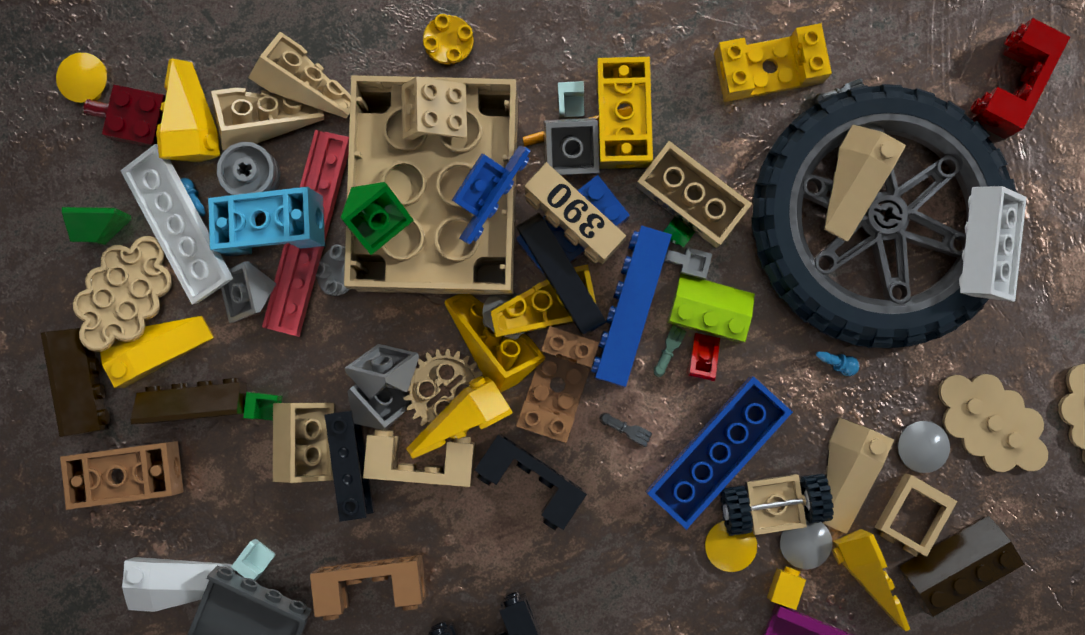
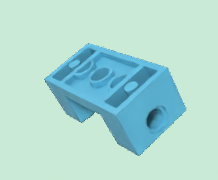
M309 187L208 198L210 250L226 256L252 254V247L288 243L300 249L325 246L323 195ZM264 212L266 221L263 225L257 226L255 222L256 217Z

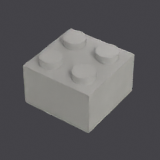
M597 119L543 120L545 163L547 162L560 175L599 173Z

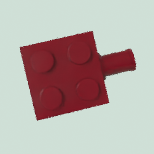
M113 84L109 103L87 99L84 103L83 112L88 116L105 118L102 135L110 140L150 148L157 144V126L161 124L163 116L160 108L161 103L165 102L166 96L164 94Z

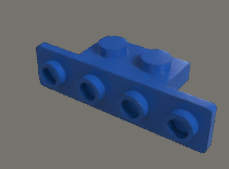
M518 146L505 168L485 154L480 155L452 198L453 202L474 215L459 239L470 245L472 241L475 242L481 236L484 230L483 224L487 218H491L496 213L499 207L497 202L503 194H507L514 184L512 179L517 171L523 170L529 161L528 154L530 153L527 147Z

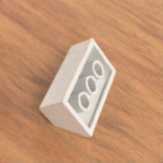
M1003 186L972 187L971 195L968 199L969 217L965 225L966 244L962 252L963 271L959 278L960 293L972 297L1015 302L1027 197Z

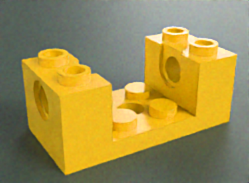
M822 23L798 27L790 37L746 45L745 38L719 42L714 52L724 102L823 84L832 74ZM766 61L773 62L776 66V71L774 73L765 72L763 63Z
M650 57L597 58L596 87L599 110V169L648 168L653 161ZM621 104H628L632 108V114L623 117L618 113L617 108Z

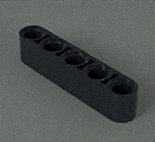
M537 213L517 225L516 228L580 333L585 336L606 323L604 316L541 214Z

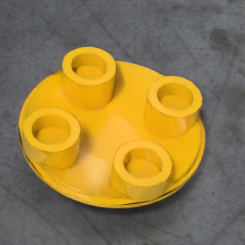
M437 15L427 25L423 34V45L426 53L434 61L441 64L450 65L461 62L470 54L473 47L472 28L457 16Z
M72 54L65 58L58 67L56 73L57 87L64 97L73 102L85 103L87 99L97 101L101 97V93L107 83V68L92 54Z
M724 520L714 525L705 538V550L707 557L715 567L726 572H737L748 567L754 560L757 553V540L753 531L747 534L729 536Z

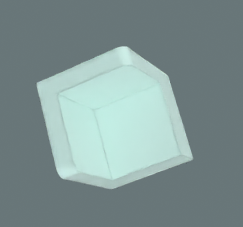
M584 81L558 82L559 119L584 117Z
M254 539L249 542L231 568L244 578H251L256 581L275 557V553L260 541Z

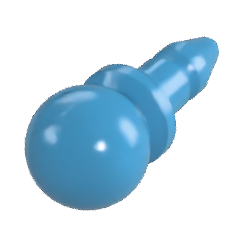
M181 178L180 180L199 215L204 217L206 214L205 209L198 199L199 192L195 189L193 181L188 178Z
M816 352V356L821 361L833 365L835 371H840L845 376H853L859 371V362L853 356H845L844 354L836 356L828 352Z

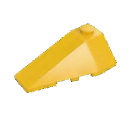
M173 58L169 59L164 85L167 91L165 102L161 103L160 108L163 116L156 132L159 158L200 163L220 157L218 131L193 63Z
M588 264L574 267L596 303ZM548 279L490 311L496 337L574 323Z
M457 294L445 300L444 304L480 371H482V375L490 378L500 393L517 385L545 360L546 357L526 334H522L514 340L505 336L496 337L495 332L484 326L482 322L484 304L471 294Z
M203 316L145 326L144 333L139 339L133 342H122L116 339L109 349L100 352L101 362L114 388H126L214 339V336Z
M483 376L470 381V386L464 388L406 448L412 459L443 446L446 443L445 439L449 437L450 439H460L465 437L472 427L479 426L480 429H483L512 414L511 408L495 383L490 378H483Z
M859 529L834 540L835 548L832 549V552L838 564H843L899 628L905 632L910 630L899 599L896 595L892 596L891 591L894 590L895 586L892 579L883 571L887 564L874 534Z

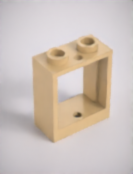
M904 473L874 528L881 531L879 536L893 544L895 540L904 544L902 549L917 557L919 553L928 556L958 501L913 475ZM911 489L941 506L920 545L890 528Z

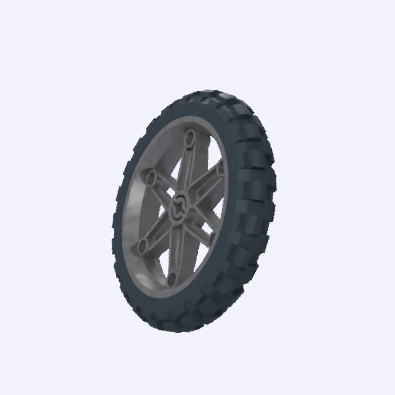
M890 84L871 87L865 85L848 89L836 95L833 94L817 102L800 114L777 138L760 168V174L755 184L752 200V231L757 246V255L762 269L765 270L771 281L770 284L779 297L803 321L808 322L819 329L820 332L832 338L846 341L853 345L869 348H900L941 338L956 330L966 321L971 320L984 308L985 303L989 299L960 293L959 278L963 271L962 252L966 244V234L958 232L917 211L953 176L956 177L964 196L967 222L969 217L968 199L971 195L972 187L1003 186L1017 193L1014 179L1010 178L1006 168L1008 163L1000 148L994 146L989 139L990 134L978 121L974 122L964 114L965 110L951 101L946 102L935 97L934 93L918 88L914 90L903 88L902 85ZM852 125L914 140L929 148L941 158L899 187L893 169L885 181L887 192H879L854 231L855 233L862 226L869 237L839 257L834 251L845 241L836 237L815 258L813 257L807 245L802 226L803 197L828 209L830 198L826 194L827 191H832L834 181L812 175V173L830 151L842 144ZM941 163L948 165L950 169L948 175L942 172ZM931 176L935 182L907 206L900 196ZM807 182H814L817 185V193L808 191ZM884 211L886 212V217L889 218L886 221L883 220L884 216L880 214ZM909 220L944 236L942 242L905 231ZM892 239L895 241L897 277L891 278L883 241ZM954 239H958L961 242V251H957L954 248ZM907 243L957 258L949 271L936 284L910 297ZM872 245L885 300L868 298L853 293L832 280L828 274ZM821 257L829 261L830 266L827 271L822 270L819 266V259ZM894 286L899 287L902 292L899 300L895 299L892 295Z

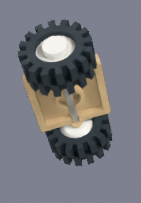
M798 474L747 481L745 482L746 491L744 486L724 488L721 491V509L729 536L747 534L752 531L754 535L805 528L807 527L806 520L809 524L831 521L833 519L832 515H834L832 509L834 508L832 503L833 497L830 493L831 488L830 485L828 486V479L824 474L803 476L801 480H799Z

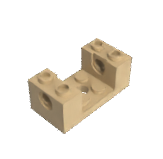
M374 430V434L367 435L363 478L470 487L473 484L476 442H471V437L455 438L447 442L445 469L442 471V466L427 465L424 466V469H416L417 464L401 463L397 467L400 436H393L392 430Z

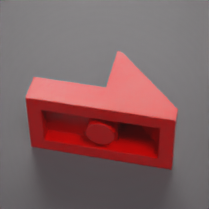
M699 333L694 334L691 357L686 370L689 376L715 381L720 338Z

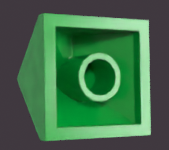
M385 182L351 187L341 215L344 224L370 255L414 221Z
M62 207V215L70 242H97L106 245L131 221L130 214L116 208Z

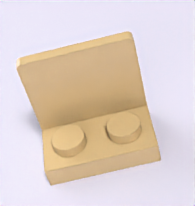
M417 76L403 84V139L414 140L424 134L455 138L467 137L466 85Z

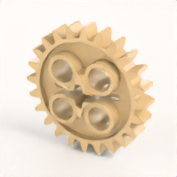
M436 349L435 357L432 358L427 352L425 354V362L418 359L419 368H415L408 388L410 395L403 397V400L411 401L412 404L406 409H415L416 412L412 419L420 416L422 418L420 426L425 425L427 422L431 423L438 416L436 412L438 403H451L457 396L456 389L459 385H466L468 387L470 386V381L483 374L482 371L474 372L477 363H473L470 366L467 364L470 356H466L461 360L459 359L460 351H457L453 357L450 356L449 349H446L444 356H441L440 351ZM447 365L452 368L453 376L451 379L444 380L440 377L439 369L442 366ZM457 376H463V379L449 390V397L444 395L431 407H427V402L441 391L439 388L441 384L445 387ZM424 382H428L433 386L434 391L430 397H424L419 392V387Z

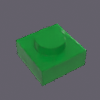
M676 217L673 218L663 231L672 234L670 241L676 245H681L683 248L695 233Z

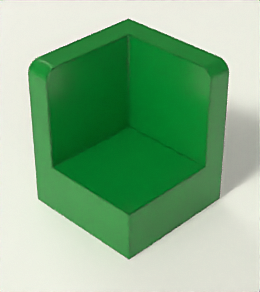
M246 392L243 418L273 421V403H282L283 396Z

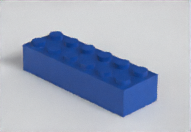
M642 225L638 232H633L628 246L632 253L631 256H626L621 269V273L625 274L624 280L617 283L613 298L617 299L615 307L611 306L606 319V323H609L610 326L608 332L603 331L598 347L603 348L601 356L594 358L591 372L595 373L594 379L620 387L627 386L672 234Z
M754 376L748 377L645 492L687 530L793 412Z

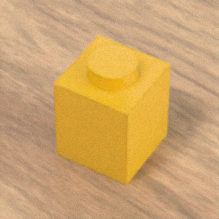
M785 566L784 570L776 568L767 598L771 602L797 610L806 579L799 576L801 571Z

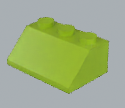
M680 273L667 323L734 342L744 343L746 342L752 319L755 294Z

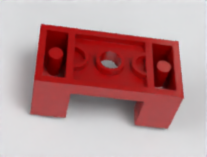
M1034 18L1025 24L1021 23L1015 32L1011 31L1005 40L1004 45L1007 47L1003 55L1028 67L1020 79L1023 83L1020 89L1015 90L1013 94L999 87L993 89L991 93L985 92L982 98H977L971 106L970 112L973 114L970 119L974 122L978 121L984 129L1003 139H1007L1023 130L1070 36Z

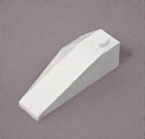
M133 557L124 561L122 589L128 610L155 612L201 600L209 582L206 578L217 565L230 568L235 574H237V571L231 568L233 564Z

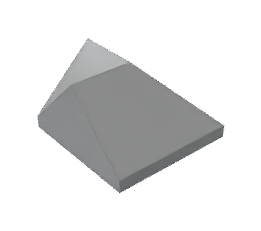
M249 261L230 268L229 271L234 279L221 287L229 324L261 312L276 286V283L262 273L256 264Z
M377 344L346 366L345 372L370 400L385 388L407 392L419 355L416 352Z
M356 384L347 391L353 422L375 429L387 430L408 411L406 408L412 404L411 401L403 400V397L409 395L407 392L391 388H385L371 400Z

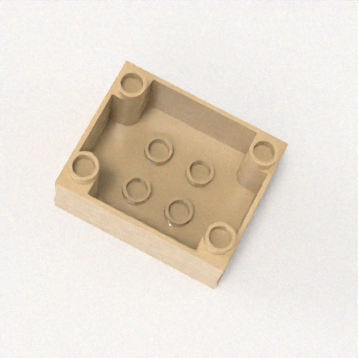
M351 75L347 198L351 187L385 182L414 221L372 255L369 254L346 226L344 286L348 289H355L358 292L513 295L516 175L512 179L514 184L510 191L505 195L503 194L497 202L499 207L496 213L491 218H487L483 224L484 230L481 236L475 242L472 241L470 245L459 238L474 215L453 202L452 198L481 154H485L505 168L516 151L518 133L516 79L423 77L466 85L467 137L455 138L424 134L414 140L403 139L402 85L415 77Z

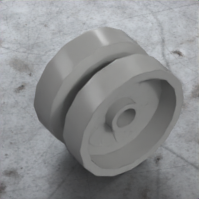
M239 142L231 145L222 153L217 163V176L220 185L231 195L277 190L280 184L281 171L278 162L262 146L253 142Z

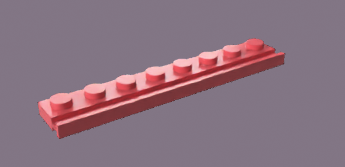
M315 130L300 187H309L323 195L326 240L349 154V137ZM289 243L284 244L274 280L276 286L270 295L262 324L263 328L300 337L324 246L300 249Z

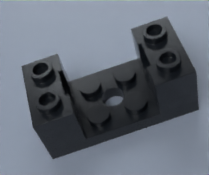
M501 433L498 434L474 470L479 473L477 478L488 486L491 483L497 485L512 461L516 459L518 461L516 466L528 474L534 471L540 475L538 480L550 489L554 485L557 487L541 510V516L544 517L543 523L556 531L558 527L564 530L586 497V491Z
M517 591L505 596L499 611L508 634L506 631H502L495 635H541V630L526 593L519 595ZM445 621L432 626V630L428 632V635H458L454 623L452 622L447 625Z

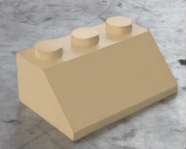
M273 403V482L297 483L334 480L325 422V414L334 413V403Z

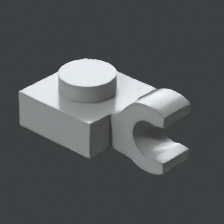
M689 247L686 248L685 254L668 250L664 262L681 265V274L706 279L712 254Z

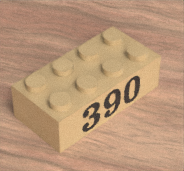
M670 141L664 146L635 186L716 249L723 243L752 205V203Z
M547 162L524 186L526 202L536 211L539 208L542 209L546 215L545 219L554 228L560 226L565 231L564 236L574 246L580 244L585 249L583 254L592 263L596 264L599 262L603 265L624 242L626 235Z

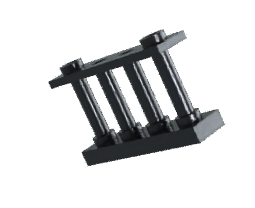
M352 411L325 414L339 522L367 518V514L375 513L370 479L363 478L366 452L363 425L353 422Z

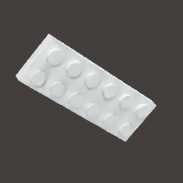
M154 144L120 170L191 304L201 302L234 279L221 254L210 250L209 232L170 159L159 158L158 144Z

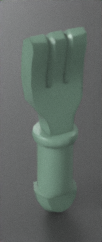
M672 325L665 341L666 349L662 350L661 357L654 367V375L656 377H662L665 374V370L674 356L672 352L679 348L687 331Z

